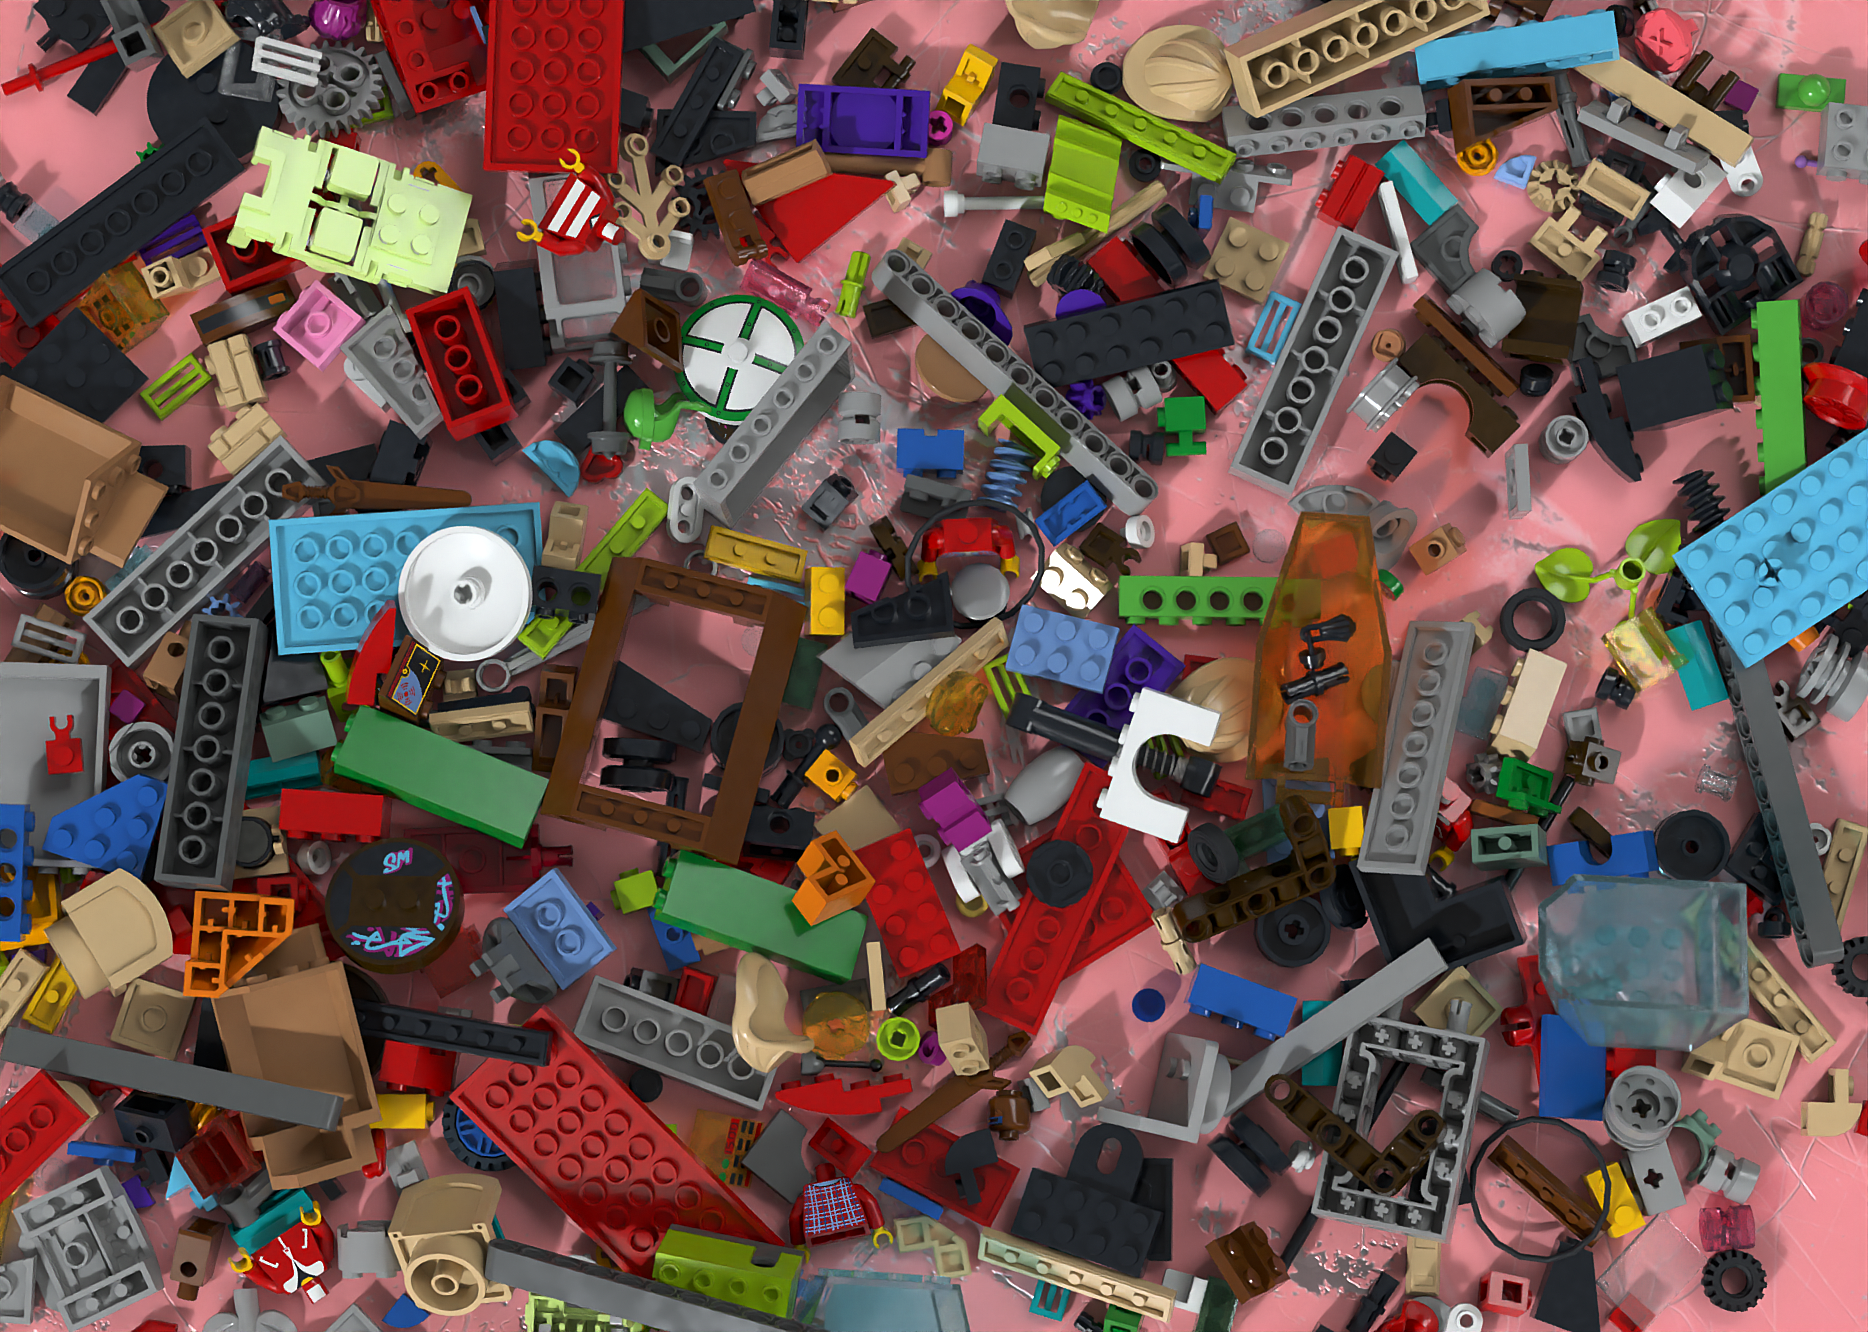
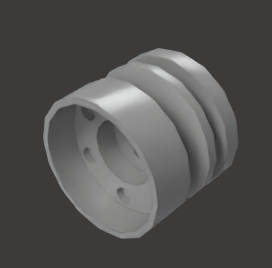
M1830 633L1812 651L1805 662L1795 694L1805 698L1812 691L1810 703L1814 705L1818 704L1826 694L1829 695L1826 712L1844 722H1848L1868 696V653L1860 651L1851 661L1847 660L1851 648L1850 643L1843 642L1836 650L1839 637Z
M1635 1066L1623 1071L1614 1080L1602 1109L1603 1125L1608 1136L1619 1146L1631 1151H1648L1662 1144L1668 1138L1682 1107L1681 1093L1676 1082L1665 1071L1652 1066ZM1639 1114H1641V1115L1645 1114V1117H1644V1118H1640V1115H1639Z

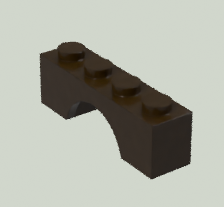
M1425 332L1399 358L1397 365L1411 378L1414 376L1418 377L1416 380L1420 385L1418 388L1430 384H1442L1453 388L1464 398L1469 409V425L1465 436L1489 458L1521 426L1516 422L1519 419L1518 416L1508 406L1504 405L1501 407L1493 399L1495 396L1493 391L1483 382L1478 384L1469 375L1471 370L1463 361L1458 358L1454 361L1445 352L1447 347L1437 336L1433 335L1430 337Z

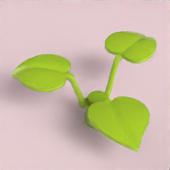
M1659 519L1636 527L1629 534L1625 543V551L1629 557L1624 559L1617 569H1610L1609 572L1596 577H1590L1593 572V564L1590 558L1583 551L1575 548L1557 550L1535 564V572L1542 587L1556 596L1559 601L1565 603H1577L1585 600L1590 592L1589 583H1598L1611 577L1614 578L1615 583L1621 589L1630 590L1628 612L1630 621H1621L1615 626L1611 635L1612 648L1621 660L1630 665L1647 671H1654L1659 666L1666 648L1665 630L1659 619L1652 614H1643L1638 618L1635 617L1636 596L1639 591L1637 586L1645 577L1646 571L1654 575L1668 573L1669 569L1673 570L1677 566L1672 555L1678 552V547L1681 545L1680 520Z

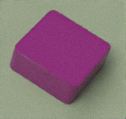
M1738 80L1726 95L1723 103L1735 110H1742L1743 114H1747L1759 90Z
M123 689L110 706L109 711L129 725L136 721L145 709L146 703L128 690Z

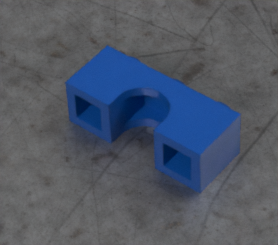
M1653 830L1611 836L1612 854L1604 864L1598 863L1593 858L1589 841H1576L1546 846L1552 885H1564L1566 892L1585 889L1584 882L1596 880L1598 887L1617 884L1616 877L1628 875L1629 882L1650 879L1649 872L1659 871Z

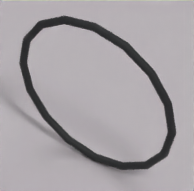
M992 499L960 501L936 512L915 533L906 553L905 584L907 588L913 586L911 582V558L920 537L940 517L962 507L993 506L1012 512L1030 528L1039 548L1038 572L1028 594L1010 611L996 618L1003 621L1014 616L1021 609L1022 604L1025 605L1034 596L1044 574L1045 546L1035 524L1016 507ZM990 620L970 623L954 621V628H981Z
M1530 1116L1504 1124L1483 1142L1471 1166L1469 1182L1473 1199L1471 1206L1477 1224L1495 1246L1519 1260L1550 1263L1576 1255L1597 1237L1609 1214L1612 1183L1603 1155L1584 1132L1560 1119ZM1532 1122L1558 1125L1580 1137L1598 1159L1605 1182L1603 1211L1591 1234L1573 1249L1547 1257L1522 1254L1500 1242L1482 1220L1475 1197L1477 1168L1488 1146L1507 1130Z

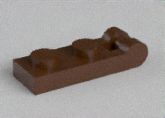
M737 168L704 179L703 182L733 265L738 267L746 264L752 258L755 260L766 258L768 256L767 245L760 237ZM745 237L748 246L743 247L739 239Z

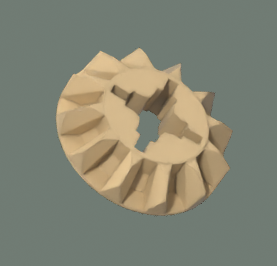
M1557 159L1543 161L1530 174L1527 183L1528 196L1532 203L1543 211L1550 213L1562 212L1574 204L1579 195L1580 189L1576 187L1579 183L1578 174L1574 172L1570 164H1565ZM1555 173L1557 183L1567 187L1558 189L1554 199H1552L1551 188L1540 184L1549 183Z

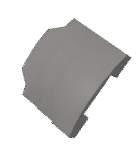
M107 1165L12 1210L22 1230L18 1244L25 1258L37 1255L36 1281L46 1306L60 1312L69 1332L81 1329L164 1289L161 1270L147 1231L125 1189Z

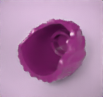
M368 0L314 1L308 10V17L312 20L311 26L325 39L332 38L334 41H343L354 37L362 30L367 21Z

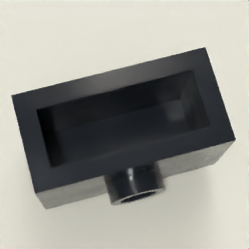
M134 1089L113 1109L124 1142L177 1153L197 1134L186 1100Z

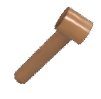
M929 148L927 158L824 152L832 172L886 175L897 170L899 176H908L915 173L917 177H921V184L925 186H951L953 152L947 149Z

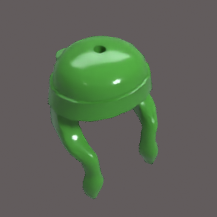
M641 387V389L631 391L627 398L623 414L624 427L632 436L640 438L638 449L649 451L651 442H664L670 439L681 409L709 413L712 412V409L698 401L687 402L680 392L672 394L664 403L657 405L654 403L653 389Z

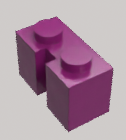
M872 549L869 550L868 554L860 551L844 587L845 594L867 605L879 601L892 574V564L888 563V557Z
M952 767L918 789L921 797V802L918 805L922 813L928 820L934 818L940 824L937 828L938 834L946 845L952 843L958 852H961L993 831L989 817Z

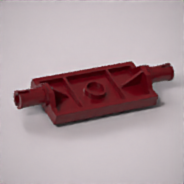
M539 824L532 825L522 849L466 826L404 829V838L424 842L438 850L448 860L459 879L463 894L525 892L541 879L543 867H573L572 857H559L560 855H573V846L542 847V844H540Z

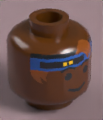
M996 1091V1096L990 1098L987 1103V1127L990 1128L991 1132L999 1134V1140H1019V1134H1024L1031 1128L1030 1100L1023 1096L1022 1091Z

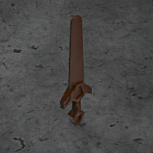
M326 466L337 480L331 487L328 486L327 488L325 486L324 488V486H321L320 488L318 486L317 488V486L310 487V485L307 487L302 481L282 485V497L297 503L302 499H306V497L307 499L310 497L313 499L314 497V499L321 498L323 500L324 498V500H330L334 504L335 509L329 515H343L349 509H439L469 507L472 503L471 495L463 490L351 480L339 466Z
M1023 1030L1008 1036L1006 1047L1004 1046L998 1053L996 1052L990 1057V1069L979 1071L974 1075L957 1076L956 1074L882 1134L876 1141L878 1151L881 1153L893 1151L981 1089L1003 1090L1012 1083L1011 1080L995 1077V1070L999 1068V1065L1001 1066L1007 1062V1059L1009 1060L1015 1055L1023 1057L1032 1045V1040Z

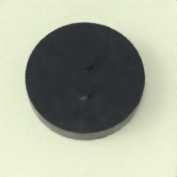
M240 40L189 78H186L181 73L170 55L167 54L153 72L148 86L147 111L150 123L160 141L166 145L206 116L241 164L245 165L252 159L261 127L273 129L272 132L274 130L278 131L283 113L279 106L280 98L276 94V91L280 90L277 78L251 70L254 48ZM261 58V63L268 64L265 59Z

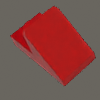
M827 1117L808 1143L809 1146L851 1179L854 1178L872 1153L865 1144L829 1117Z

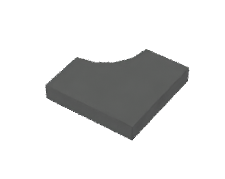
M1458 203L1410 243L1414 257L1449 296L1476 273L1470 264L1468 249L1471 238L1479 227Z
M1590 313L1579 317L1572 361L1591 356L1592 361H1597L1599 364L1602 380L1617 376L1616 367L1638 361L1631 336L1616 337L1605 333L1595 325ZM1571 364V366H1569V369L1574 382V386L1578 387L1579 384L1574 371L1573 364Z
M778 1109L739 1163L789 1204H794L796 1198L803 1192V1186L809 1184L813 1179V1176L805 1168L801 1156L802 1140L808 1129L786 1111Z

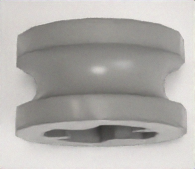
M1031 507L1026 508L1023 514L1034 523ZM1015 515L1020 540L1024 539L1027 534L1033 537L1030 528Z

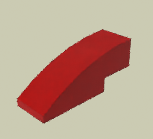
M387 600L376 613L355 651L345 693L347 704L374 706L377 673L388 674L391 668L396 618L394 600Z

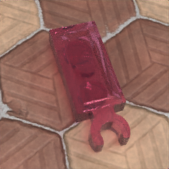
M754 258L750 262L740 285V288L774 303L795 319H798L801 314L805 315L809 323L818 327L825 317L817 313L816 310L825 314L831 306L825 299L810 297L812 288L761 259L755 260Z

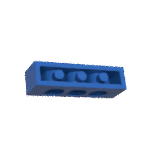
M0 803V868L4 863H10L16 870V876L11 882L3 880L0 875V900L3 897H8L15 905L14 912L10 916L0 912V941L4 942L26 940V934H31L32 916L31 914H26L27 900H32L33 881L28 880V866H33L34 846H29V832H34L35 812H30V804ZM7 828L13 830L17 835V842L12 848L6 847L1 841V835Z

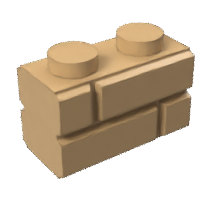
M246 334L236 335L207 346L209 355L204 356L210 375L216 374L219 386L215 387L214 390L220 406L226 405V408L232 413L239 411L247 404L254 406L257 402L262 404L269 401L250 339Z
M258 402L254 406L247 404L235 415L237 421L229 428L222 426L217 429L210 437L212 442L207 446L234 477L280 435L284 438L288 436Z

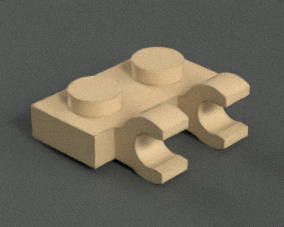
M1572 204L1558 222L1549 216L1527 244L1563 273L1577 277V281L1582 282L1601 259L1594 250L1608 232L1597 225L1584 243L1568 231L1582 214Z

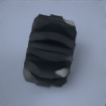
M1063 254L1051 266L1046 278L1048 284L1060 296H1064L1068 292L1077 289L1091 290L1100 295L1104 286V282L1099 277V274L1094 272L1091 267L1084 264L1083 261L1077 260L1074 256Z

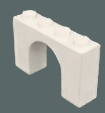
M1144 687L1141 693L1135 692L1129 711L1134 712L1131 724H1124L1118 741V743L1123 744L1120 757L1114 756L1108 775L1113 778L1109 789H1102L1097 807L1102 809L1101 818L1178 843L1190 809L1155 797L1144 789L1136 774L1137 754L1149 738L1160 734L1176 735L1210 747L1213 744L1223 713L1149 687Z

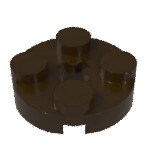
M885 515L869 525V529L878 546L888 557V563L892 564L893 571L900 581L903 582L905 581L904 556H906L908 548L900 536L897 537L896 534L892 536L896 531ZM911 558V577L920 572Z

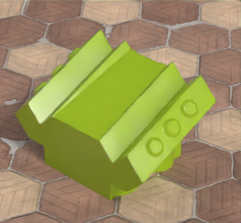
M1059 114L1045 192L1044 214H1050L1059 220L1068 219L1108 233L1123 138Z

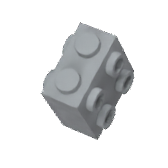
M1829 102L1821 111L1816 175L1826 176L1827 180L1836 182L1845 181L1847 178L1857 179L1859 183L1868 185V106Z

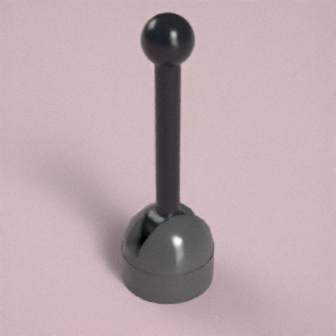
M812 1049L808 1053H801V1076L818 1075L824 1067L866 1068L872 1072H879L882 1069V1062L879 1059H873L870 1062L825 1060L819 1051Z

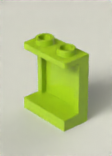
M1002 394L978 418V429L986 437L1002 423L1041 459L1034 466L1032 478L1036 481L1041 476L1047 479L1060 465L1061 459L1059 454L1061 447Z

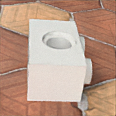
M1710 159L1707 165L1694 175L1673 166L1670 169L1675 173L1673 177L1666 173L1654 187L1658 194L1650 203L1678 228L1684 225L1728 175Z
M1686 286L1627 313L1621 322L1628 336H1631L1636 350L1695 323L1702 314L1689 287Z

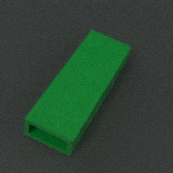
M361 705L357 714L351 712L344 731L348 732L344 743L338 742L331 756V761L335 762L334 774L520 849L523 848L544 800L549 779L368 706Z
M683 849L666 859L662 870V876L666 877L663 888L657 890L652 907L656 908L653 919L749 953L756 952L762 954L771 961L839 985L851 979L869 916L849 909L811 926L792 902L797 890Z

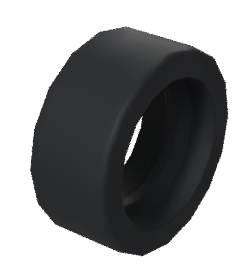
M1535 587L1523 589L1511 596L1501 610L1499 622L1501 633L1510 645L1524 652H1528L1530 648L1539 652L1557 642L1564 632L1566 617L1564 607L1556 596L1548 590ZM1524 602H1541L1550 611L1552 625L1544 637L1535 640L1526 639L1518 634L1514 628V612Z

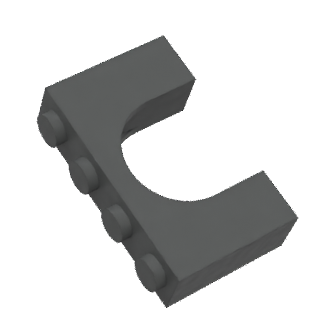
M100 0L115 34L111 35L112 40L127 68L137 73L165 58L138 0Z

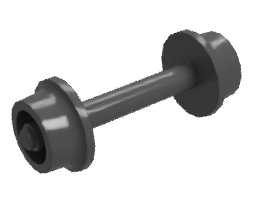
M612 338L605 342L594 343L593 355L588 358L589 364L604 366L603 431L587 433V438L592 442V453L604 455L609 460L614 455H625L627 453V443L632 439L630 433L616 432L617 366L633 364V359L629 357L628 344L616 342Z

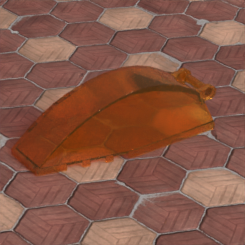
M1300 511L1256 642L1245 780L1276 779L1274 805H1280L1289 796L1301 795L1310 804L1333 805V808L1343 807L1345 784L1381 789L1392 649L1376 563L1370 516ZM1340 614L1349 615L1353 622L1356 623V631L1348 642L1321 641L1313 643L1314 647L1324 648L1327 657L1324 660V666L1314 670L1320 671L1338 662H1343L1348 669L1349 674L1347 675L1350 677V680L1347 683L1325 690L1324 694L1318 697L1312 695L1303 698L1312 701L1318 708L1319 713L1316 722L1314 767L1312 770H1305L1303 772L1291 771L1289 768L1283 767L1286 733L1284 722L1290 705L1286 704L1283 700L1281 692L1286 690L1281 691L1280 685L1304 677L1306 672L1311 671L1305 669L1304 664H1301L1299 660V652L1308 649L1307 643L1300 638V631L1306 625L1328 621ZM1319 629L1310 631L1312 637L1320 636ZM1303 715L1293 716L1299 723L1309 722ZM1286 780L1335 783L1334 792L1285 788Z

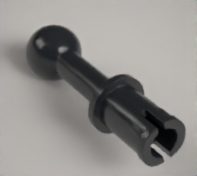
M830 723L821 725L815 733L816 743L794 772L787 769L786 773L788 775L774 794L770 796L779 806L788 809L802 788L809 786L804 781L806 779L804 774L825 749L833 750L839 746L842 734L836 725Z

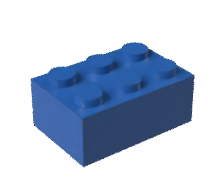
M1201 963L1195 969L1184 1003L1191 1005L1189 1012L1206 1018H1210L1211 1013L1222 1017L1220 1023L1235 1029H1242L1243 1025L1254 1028L1252 1035L1268 1041H1274L1275 1037L1285 1036L1298 998Z

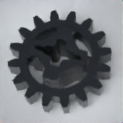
M708 167L704 175L696 168L694 170V178L691 179L686 174L684 175V187L681 185L674 187L675 191L680 195L679 197L685 198L690 205L695 207L693 218L689 215L684 216L679 222V227L684 229L690 226L689 233L693 234V237L699 231L702 233L703 240L706 241L709 233H714L715 237L720 239L721 234L718 222L706 224L707 221L716 218L712 206H708L706 210L702 208L701 200L706 202L709 200L706 188H695L700 184H704L703 180L707 177L714 176L712 167ZM676 204V206H679V208H677V211L682 213L681 206L679 204Z

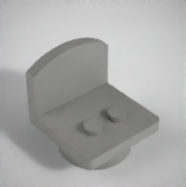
M1169 1032L1164 1042L1148 1117L1099 1106L1096 1120L1197 1144L1199 1133L1208 1134L1212 1132L1219 1124L1225 1112L1231 1088L1229 1062L1224 1055L1218 1054V1042Z

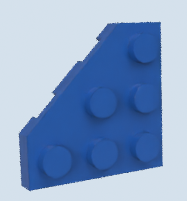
M140 773L53 816L42 849L109 872L121 868L141 881L164 812L168 782Z

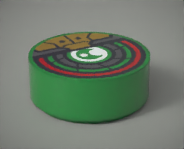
M1379 569L1371 578L1377 590L1392 601H1396L1404 593V587L1401 582L1385 569Z

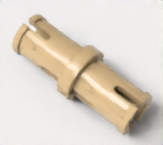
M1162 907L1151 914V918L1162 939L1160 944L1163 950L1167 951L1170 955L1177 974L1184 975L1196 969L1197 963L1188 948L1187 941L1182 937L1172 918L1171 907Z

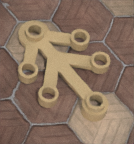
M632 133L620 141L619 153L624 160L632 164L637 192L625 183V175L620 170L619 175L606 174L603 177L606 179L611 191L626 201H620L613 205L616 210L620 208L624 213V217L619 216L615 223L621 224L639 239L638 248L645 258L661 260L670 252L671 242L668 235L678 220L689 214L690 204L683 197H677L670 201L667 206L668 213L659 225L656 212L672 187L683 181L684 173L680 167L670 165L662 171L661 180L653 192H651L645 156L648 153V142L642 135ZM633 142L638 145L639 150L635 149ZM669 171L675 175V181L670 178ZM611 176L616 178L617 185L612 183ZM676 204L681 206L682 213L677 211ZM630 206L642 215L644 225L632 217ZM653 238L657 241L659 247L654 245Z

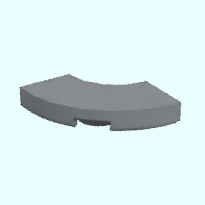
M1321 485L1300 493L1288 502V505L1310 528L1323 520L1338 519L1347 521L1358 529L1366 515L1380 504L1369 493L1348 485Z

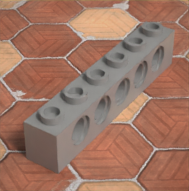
M1420 85L1301 98L1259 118H1255L1243 110L1240 105L1222 108V130L1227 150L1237 154L1236 158L1425 137L1426 111Z

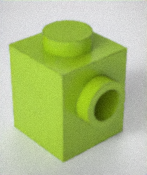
M635 868L620 873V880L613 882L615 890L610 891L615 909H622L623 914L628 915L652 907L655 894L659 889L655 872L649 870L639 873V869Z

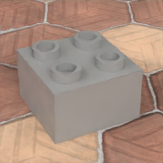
M984 123L976 175L982 176V181L991 184H1001L1003 180L1013 182L1016 188L1023 190H1034V186L1041 188L1050 135Z

